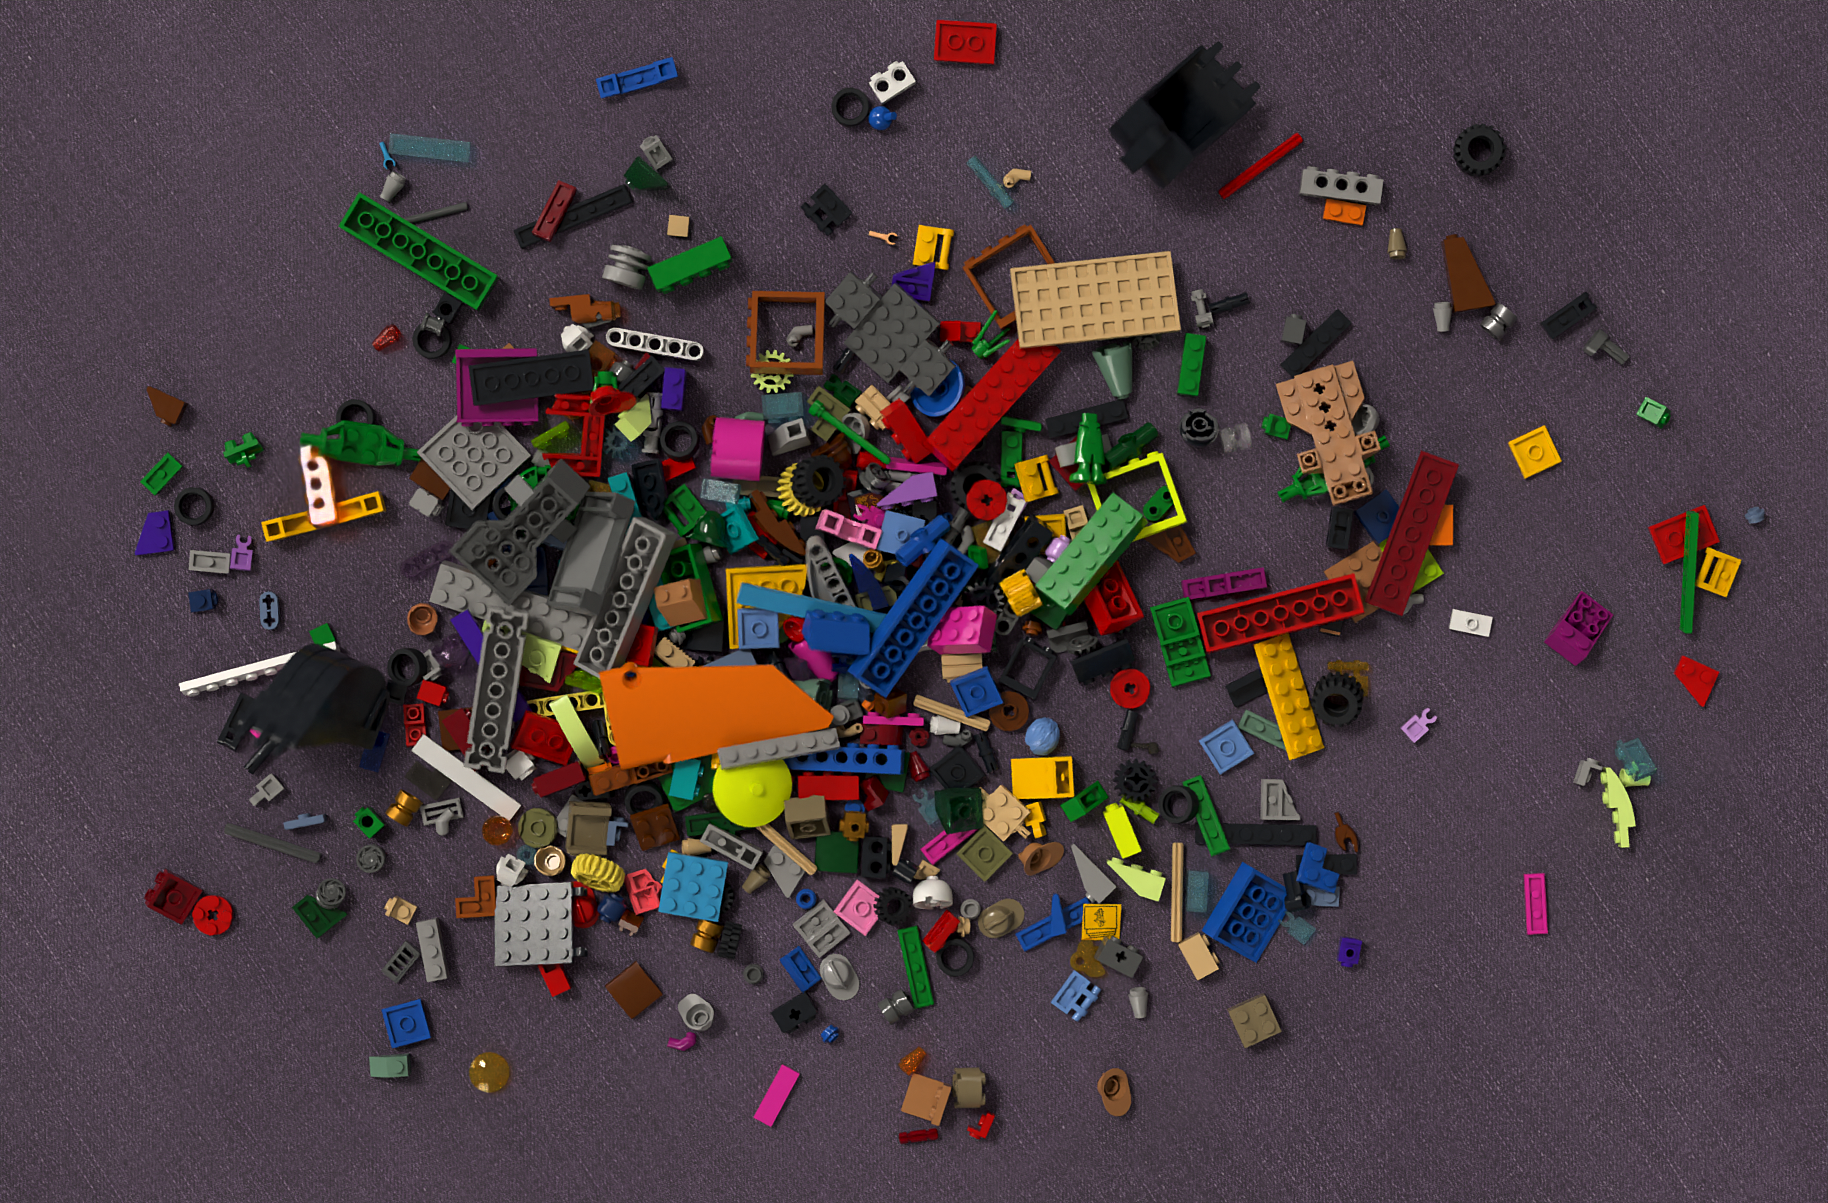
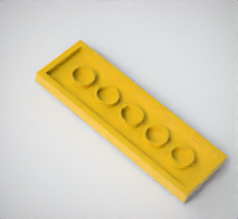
M1289 634L1253 644L1289 760L1323 749L1322 738Z

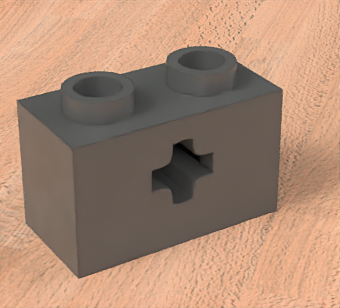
M1104 936L1094 958L1133 978L1143 959V956L1139 954L1140 950L1130 944L1127 948L1121 944L1122 940L1111 936V938ZM1116 953H1122V958L1116 957Z

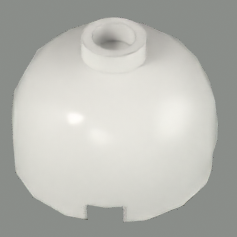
M927 876L926 880L919 882L914 889L913 905L920 909H933L935 906H940V909L953 905L952 890L945 881L938 880V876Z

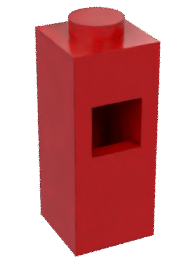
M562 964L538 965L552 997L572 988Z

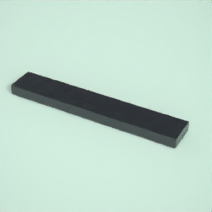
M625 184L568 207L555 235L631 204L632 200ZM538 220L513 230L521 249L544 240L532 234Z

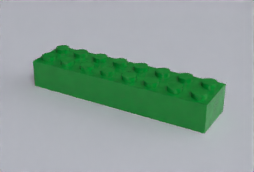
M360 192L338 226L477 311H480L500 278L498 275Z

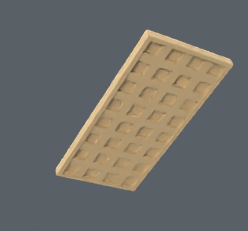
M1171 251L1010 268L1020 349L1179 332L1181 330Z

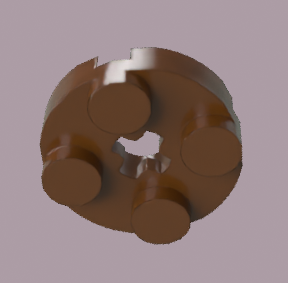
M1002 692L1000 694L1003 698V703L989 708L991 721L1001 730H1018L1028 719V703L1017 692ZM1005 706H1007V707L1013 706V707H1014V709H1013L1014 715H1013V716H1011V715L1005 716V715H1004V713H1005L1004 707H1005Z

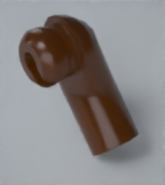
M716 415L708 416L701 427L706 445L713 444L715 421L718 418Z

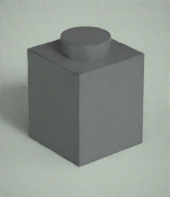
M1297 314L1285 317L1280 341L1301 345L1307 320H1303V316Z

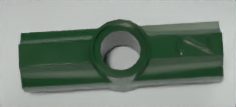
M1147 422L1135 432L1121 436L1118 439V444L1104 454L1107 468L1113 471L1126 460L1139 457L1142 453L1141 449L1158 437L1157 429L1152 423Z

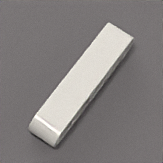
M612 328L606 334L607 342L611 346L691 361H699L704 356L702 345L693 341L620 328ZM614 332L621 334V339L617 343L611 342L610 339L611 334ZM633 336L641 338V343L638 346L630 344V339ZM654 339H658L661 342V346L657 350L650 348V342ZM672 343L680 344L681 349L678 353L670 352V345ZM693 346L700 348V354L697 357L690 356L689 351Z

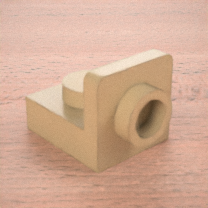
M395 896L393 899L389 898L384 909L387 912L385 915L409 925L418 906Z

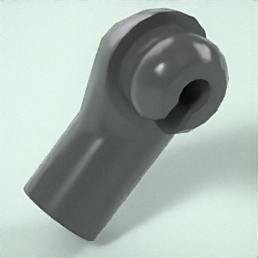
M963 730L955 737L944 734L942 744L956 747L961 743L964 746L971 741L972 733L969 730Z

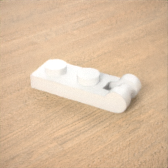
M1008 492L1005 511L994 519L983 543L1001 551L1026 501L1023 499L1019 500ZM1009 504L1016 507L1014 512L1007 509Z

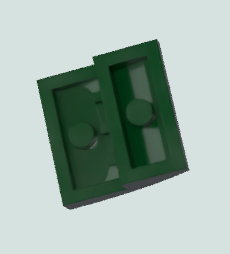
M831 831V835L817 836L814 865L818 868L816 871L857 873L859 841H849L847 837L842 835V832Z

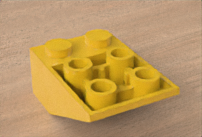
M1072 756L1011 759L1013 795L1017 799L1074 797Z

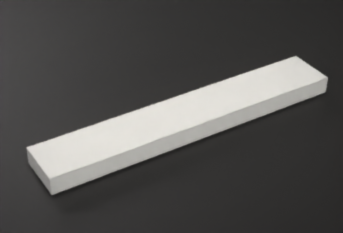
M425 734L421 736L412 748V752L508 821H510L521 806L519 802L472 768L464 767V763Z

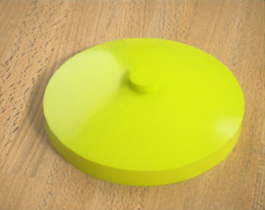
M783 759L721 770V765H719L713 781V796L720 812L728 820L744 827H758L776 819L785 809L784 801L790 799L792 791L791 774Z

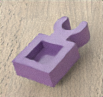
M237 535L235 542L238 548H232L230 569L250 571L253 550H247V547L251 543V536H248L246 543H241L240 535Z

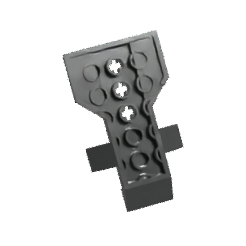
M562 459L547 472V475L534 489L518 474L504 489L519 505L504 520L476 521L452 546L449 552L506 604L510 605L537 577L536 548L543 540L551 534L564 544L577 530L566 516L579 504L590 488V485ZM518 529H519V530L524 529V530H525V531H524L525 536L522 537V536L520 535L519 537H517V536H516V535H517V532H516V531H517ZM511 544V551L506 550L503 552V545ZM489 559H492V560H493V559H497V561H496L497 565H496V566H494V565L488 566V564H489V561H488V560H489Z

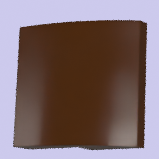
M637 961L605 985L612 997L631 1019L663 995L662 991L650 979L649 975Z

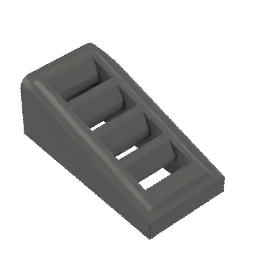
M406 940L381 971L397 984L422 953ZM407 949L414 956L412 958L409 957L403 950ZM402 955L409 961L408 964L403 962L398 956ZM396 960L404 967L403 970L398 968L393 962ZM391 966L399 975L395 976L388 968Z

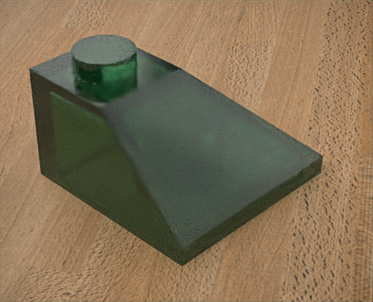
M639 156L636 157L623 175L627 179L625 183L632 190L637 188L639 191L668 190L670 188L669 183Z
M947 788L934 791L935 811L946 834L983 828L981 788Z

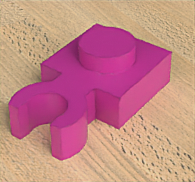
M858 504L857 507L863 509V513L861 515L854 514V517L860 521L865 520L864 524L881 530L885 510L872 505L869 510L866 506Z

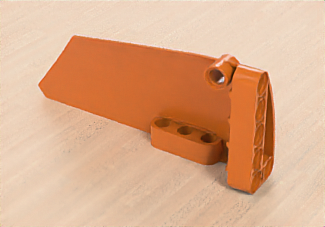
M627 662L621 668L599 672L621 771L657 762L669 764L718 753V748L828 728L834 718L833 714L811 698L774 665L638 667L633 662ZM630 671L636 673L632 677L626 676V674Z

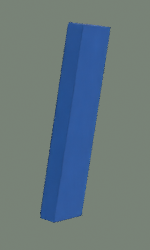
M1087 897L1062 909L1066 930L1083 921V904H1090ZM1051 915L1015 933L1024 952L1052 938L1050 934Z

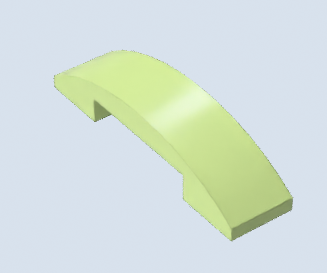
M566 694L549 703L565 736L586 771H588L587 768L602 764L604 759H599L598 749L580 720L568 695Z

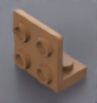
M913 1073L901 1111L929 1120L931 1124L939 1126L951 1091V1085Z

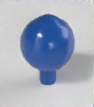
M877 106L870 111L868 121L872 128L885 130L891 125L892 120L897 118V114L890 112L884 106Z

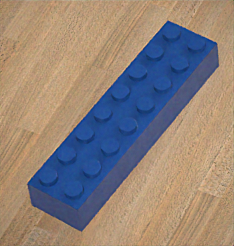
M940 538L869 639V655L859 654L848 669V672L886 698L979 565Z

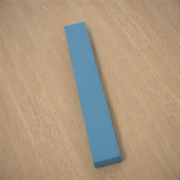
M743 582L736 599L738 604L805 618L806 611H813L815 609L828 613L838 611L848 615L858 613L865 616L869 623V632L872 633L876 631L887 615L885 613Z

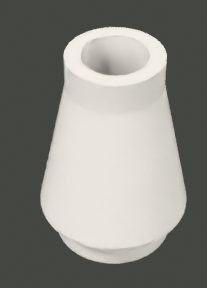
M939 715L936 717L932 716L930 732L935 735L959 734L960 722Z

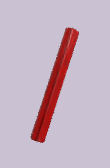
M1295 133L1218 191L1220 196L1226 199L1302 143L1301 135Z

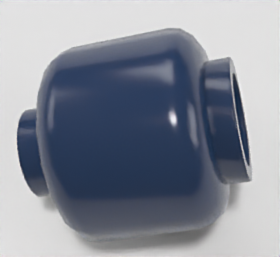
M613 892L605 894L597 907L598 913L601 914L600 919L609 924L611 921H620L627 909L625 899Z

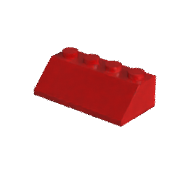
M1117 560L1084 599L1101 635L1119 632L1144 617Z

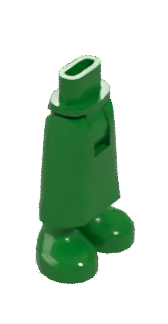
M1082 413V422L1079 423L1080 427L1074 457V464H1079V469L1069 476V482H1088V484L1095 485L1106 484V477L1101 470V465H1105L1102 434L1099 428L1100 423H1097V414ZM1089 465L1092 466L1091 473H1090V470H1089Z

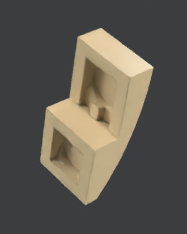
M1083 505L1064 510L1072 541L1088 523Z

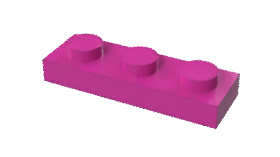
M868 712L867 716H863V724L923 726L924 718H920V714L908 713V717H900L899 714L887 719L884 716H880L877 712Z

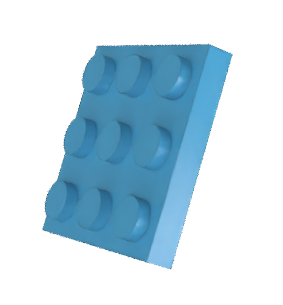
M668 852L658 912L718 922L728 862Z

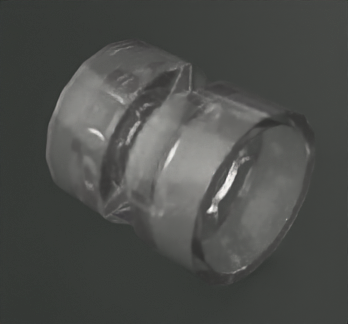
M1247 423L1237 424L1234 429L1230 426L1219 429L1224 454L1235 452L1237 448L1241 450L1252 448V440Z

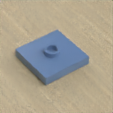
M885 510L881 527L882 532L876 550L895 554L898 549L910 540V536L914 531L924 527L925 520Z
M737 608L739 649L779 648L778 612L761 608Z
M1233 719L1199 739L1200 744L1220 775L1254 754Z

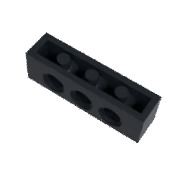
M1031 514L984 574L983 578H987L988 583L994 580V586L1000 585L1003 579L1023 569L1026 571L1034 558L1039 557L1043 546L1049 544L1052 540L1053 531L1051 527ZM1030 538H1036L1035 542L1027 543ZM1024 553L1022 558H1015L1017 554ZM1006 569H1012L1010 574H1003Z

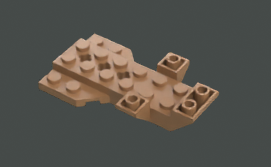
M1350 361L1337 366L1332 364L1296 375L1294 379L1276 384L1287 423L1312 435L1316 446L1315 449L1297 454L1302 474L1324 473L1333 505L1373 494L1363 461L1381 449L1375 431L1355 436L1351 425L1357 411L1365 400L1354 362ZM1321 387L1325 390H1322L1323 393L1319 394L1318 392H1315L1317 388ZM1323 406L1331 407L1327 413H1324L1323 410L1320 411V409H1323ZM1332 424L1333 426H1337L1334 427V431L1331 432L1329 429L1326 428H1328V425Z

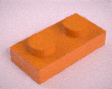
M1327 198L1322 219L1362 226L1366 205Z

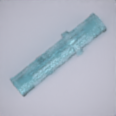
M976 155L966 162L990 191L989 194L994 196L1004 209L1014 202L1004 190L1003 184L998 183Z

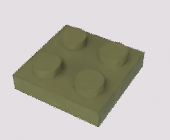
M984 825L956 854L985 882L1013 853Z

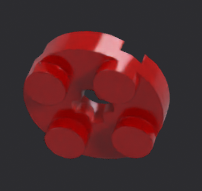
M984 479L972 485L966 496V504L969 511L975 517L982 520H993L1005 511L1007 495L999 483ZM985 494L988 497H993L987 506L981 502Z
M1127 668L1121 670L1114 675L1110 682L1112 699L1124 708H1137L1144 704L1149 696V680L1145 674L1136 669ZM1127 683L1135 685L1133 694L1124 691L1127 688Z
M208 895L196 903L192 917L195 926L202 933L210 936L219 935L228 930L232 925L234 911L231 903L226 898ZM210 910L218 912L216 915L218 919L216 921L209 919Z

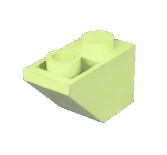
M647 394L641 399L637 397L634 407L621 412L618 415L620 419L614 424L630 442L637 438L652 423L649 396Z

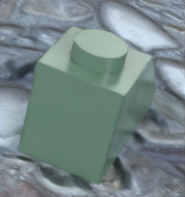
M410 1053L369 1056L371 1077L389 1078L409 1076L411 1074Z

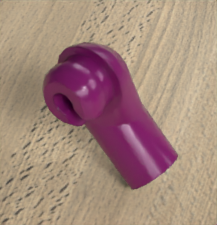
M688 1032L686 1037L681 1040L670 1037L667 1047L685 1051L695 1045L697 1036L693 1032Z

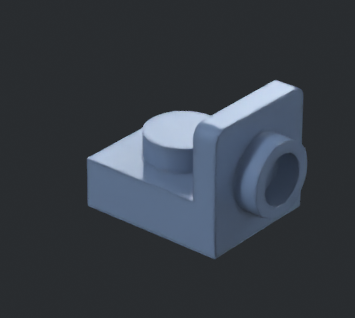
M613 817V820H609L606 845L615 846V841L619 842L620 830L617 829V826L629 827V822L625 821L624 817Z

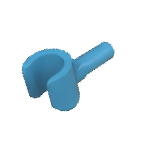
M379 143L385 159L383 162L384 167L388 169L386 165L387 160H391L395 167L396 161L390 157L385 143Z

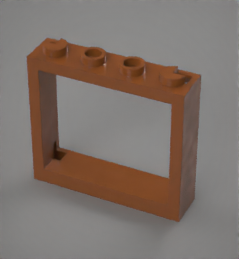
M1031 224L1029 226L1022 225L1015 230L1016 234L1009 237L1006 235L998 240L999 245L994 248L990 245L981 251L982 255L975 259L972 256L964 262L963 271L991 315L995 308L972 273V269L1027 235L1030 236L1046 264H1055ZM1015 311L1002 319L998 313L996 314L994 320L1000 330L1016 321Z
M752 291V298H748V310H751V317H747V329H751V336H747V348H750V355H746V366H750V374L823 375L825 292ZM758 302L816 303L815 363L756 361Z

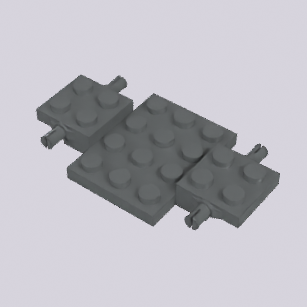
M851 271L825 301L836 314L828 324L835 328L843 320L855 330L845 340L844 344L887 383L901 371L910 381L903 389L904 393L907 392L906 394L909 396L917 387L930 396L956 367L946 354L951 346H953L952 342L949 343L950 341L946 339L939 348L928 338L941 322L897 283H894L882 297L871 286L878 278L874 272H871L866 280H863Z

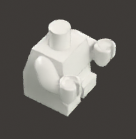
M572 324L571 326H566L561 334L562 344L567 352L587 350L593 344L590 341L593 334L579 325L575 326Z
M507 854L506 858L501 856L496 867L497 880L501 882L502 886L512 887L514 884H518L528 874L529 870L524 868L526 863L520 859L516 860V857Z

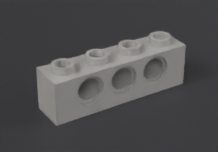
M1307 166V169H1303L1301 172L1299 195L1379 205L1381 202L1383 179H1379L1378 175L1373 174L1361 177L1357 172H1347V175L1339 174V170L1327 169V172L1319 171L1318 167ZM1317 178H1324L1326 180V187H1318L1316 184ZM1338 180H1343L1346 183L1345 190L1337 189L1336 182ZM1357 183L1365 184V193H1359L1356 190Z

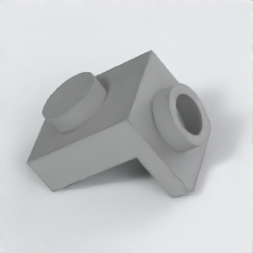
M429 649L423 653L428 665L427 674L423 678L425 681L429 679L434 681L442 675L441 671L445 668L432 649Z

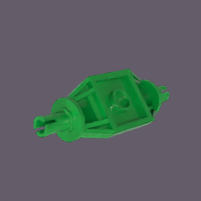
M343 420L328 428L323 427L319 435L302 432V437H300V445L318 447L319 456L326 455L340 461L375 466L395 464V466L399 467L403 459L417 462L421 460L417 454L419 449L404 447L403 439L396 437L388 429L380 425ZM339 434L338 439H327V436ZM387 441L396 445V448L387 446Z
M1384 435L1378 438L1381 450L1390 447ZM1374 455L1363 461L1365 470L1371 463L1374 464L1376 462ZM1299 467L1295 475L1291 476L1293 484L1277 491L1282 503L1296 495L1306 500L1307 497L1328 493L1329 489L1324 473L1309 474L1299 482V479L1305 475L1302 474L1301 467Z

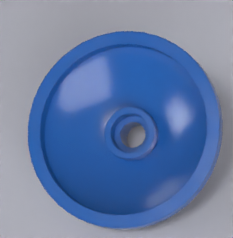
M954 361L952 362L956 367L930 396L917 387L910 394L913 404L921 413L931 417L944 416L952 412L960 403L964 394L965 380L962 370Z

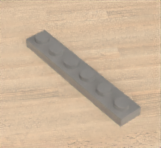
M836 728L718 748L717 752L721 770L836 750L840 748Z

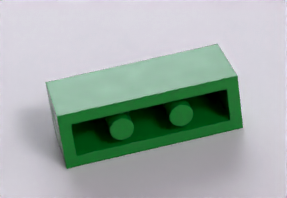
M1186 333L1184 336L1176 394L1198 396L1206 336Z

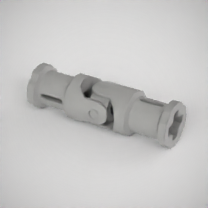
M647 392L652 421L648 427L658 429L656 431H649L647 427L643 431L645 441L642 453L659 454L658 441L661 436V418L663 416V410H661L662 393Z

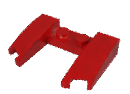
M555 394L554 396L557 400L551 409L547 407L545 413L583 416L581 453H542L543 459L549 460L551 468L562 459L579 476L600 477L605 415L594 416L590 414L588 408L591 394Z

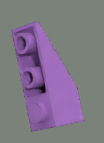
M933 472L912 475L877 502V507L881 506L882 510L894 508L893 504L901 503L902 506L914 504L913 500L921 499V502L933 501V496H937Z

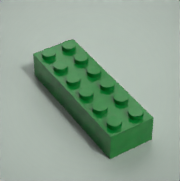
M1112 493L1035 586L1043 595L1071 616L1147 525V520L1115 493Z

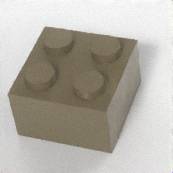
M812 795L809 798L801 799L795 797L784 801L785 820L791 840L831 835L829 811L824 796Z
M1264 993L1227 1009L1244 1048L1282 1032Z

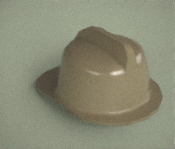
M1014 899L1001 900L981 912L978 918L979 929L989 938L1002 937L1021 925L1024 920V909Z

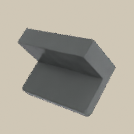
M1086 621L1063 626L1059 630L1051 629L1046 631L1050 648L1055 651L1054 654L1067 651L1066 646L1072 639L1082 635H1089Z

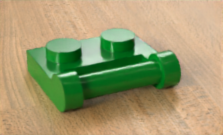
M683 484L668 496L663 512L679 531L678 535L683 537L694 528L697 519L703 516L706 510L688 487ZM672 501L688 520L689 524L686 526L683 525L668 506Z

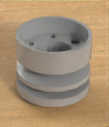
M611 245L610 250L618 253V256L608 254V258L616 263L615 266L605 265L602 278L642 290L646 277L638 273V270H648L649 266L642 264L641 260L651 262L652 257L630 246Z

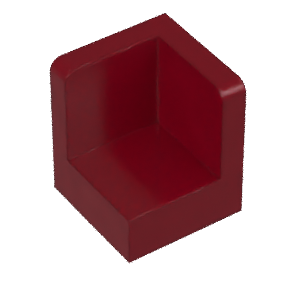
M875 775L860 782L859 786L868 796L864 803L867 811L885 803L889 792Z

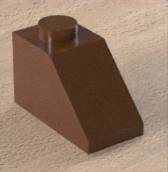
M148 386L146 390L156 416L162 418L160 422L170 427L172 424L179 425L188 403Z

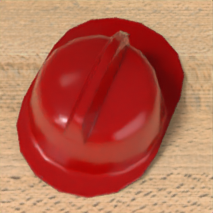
M602 386L591 393L592 402L589 405L588 411L594 416L623 412L634 407L637 399L631 393L620 392L612 386Z
M573 881L574 888H587L586 897H574V926L589 928L595 924L599 916L592 888L583 885V883Z

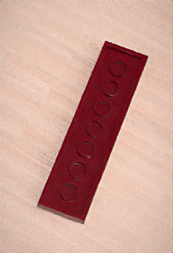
M1424 451L1420 452L1364 602L1403 616L1459 464Z

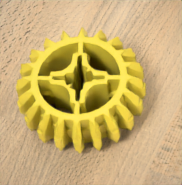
M797 463L792 464V467H787L785 469L786 472L780 474L782 479H779L777 482L781 487H778L777 491L781 492V495L778 498L784 500L782 506L788 505L787 511H793V515L811 516L815 512L821 511V507H807L806 503L801 504L799 502L800 498H795V490H791L793 482H790V478L794 477L791 473L793 469H796ZM815 471L813 474V484L817 490L822 492L824 481L822 476Z
M579 854V856H576L571 867V874L578 882L595 890L608 893L617 892L624 883L625 872L619 865L607 860V858L595 856L594 854Z

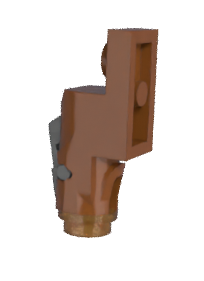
M590 294L549 298L550 307H555V311L567 310V306H570L572 321L583 324L586 329L621 318L620 303L614 302V300H594V303H592Z

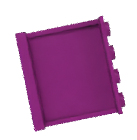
M537 348L455 349L457 422H461V426H474L473 422H482V426H494V422H502V426H513L514 422L521 421L522 425H534V421H538V398L474 406L468 368L469 365L536 357Z

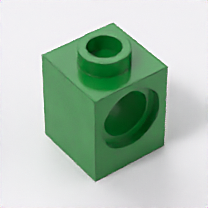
M362 807L355 814L357 818L353 821L369 839L386 825L383 819L371 807L366 809ZM367 815L373 818V825L371 827L366 826L363 822L364 817Z

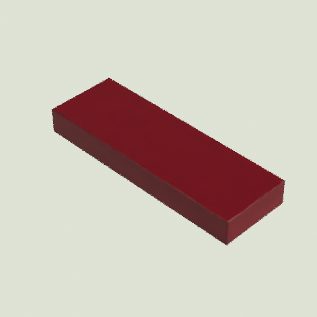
M558 180L532 231L533 235L549 242L552 241L577 192L576 187Z

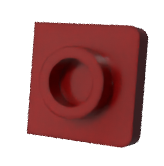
M987 1111L986 1115L982 1114L978 1122V1126H981L980 1129L968 1125L967 1131L970 1132L969 1135L976 1139L986 1138L995 1114Z

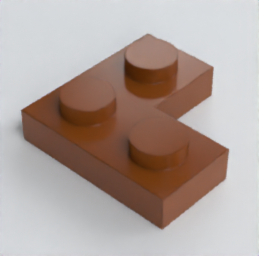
M495 875L474 876L475 896L455 898L456 918L495 916Z

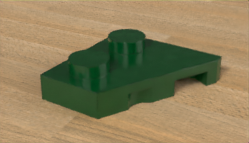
M309 895L292 907L316 939L347 916L346 912L337 908L331 910L322 908L316 901V898Z

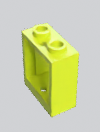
M1117 803L1106 806V811H1103L1120 856L1126 858L1141 852L1124 807Z

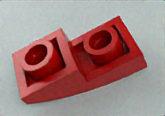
M423 703L403 705L407 747H414L423 734L427 736Z

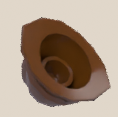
M841 432L817 448L811 454V457L817 455H827V458L833 457L834 462L838 461L841 464L839 468L846 470L852 463V449L845 440V434Z

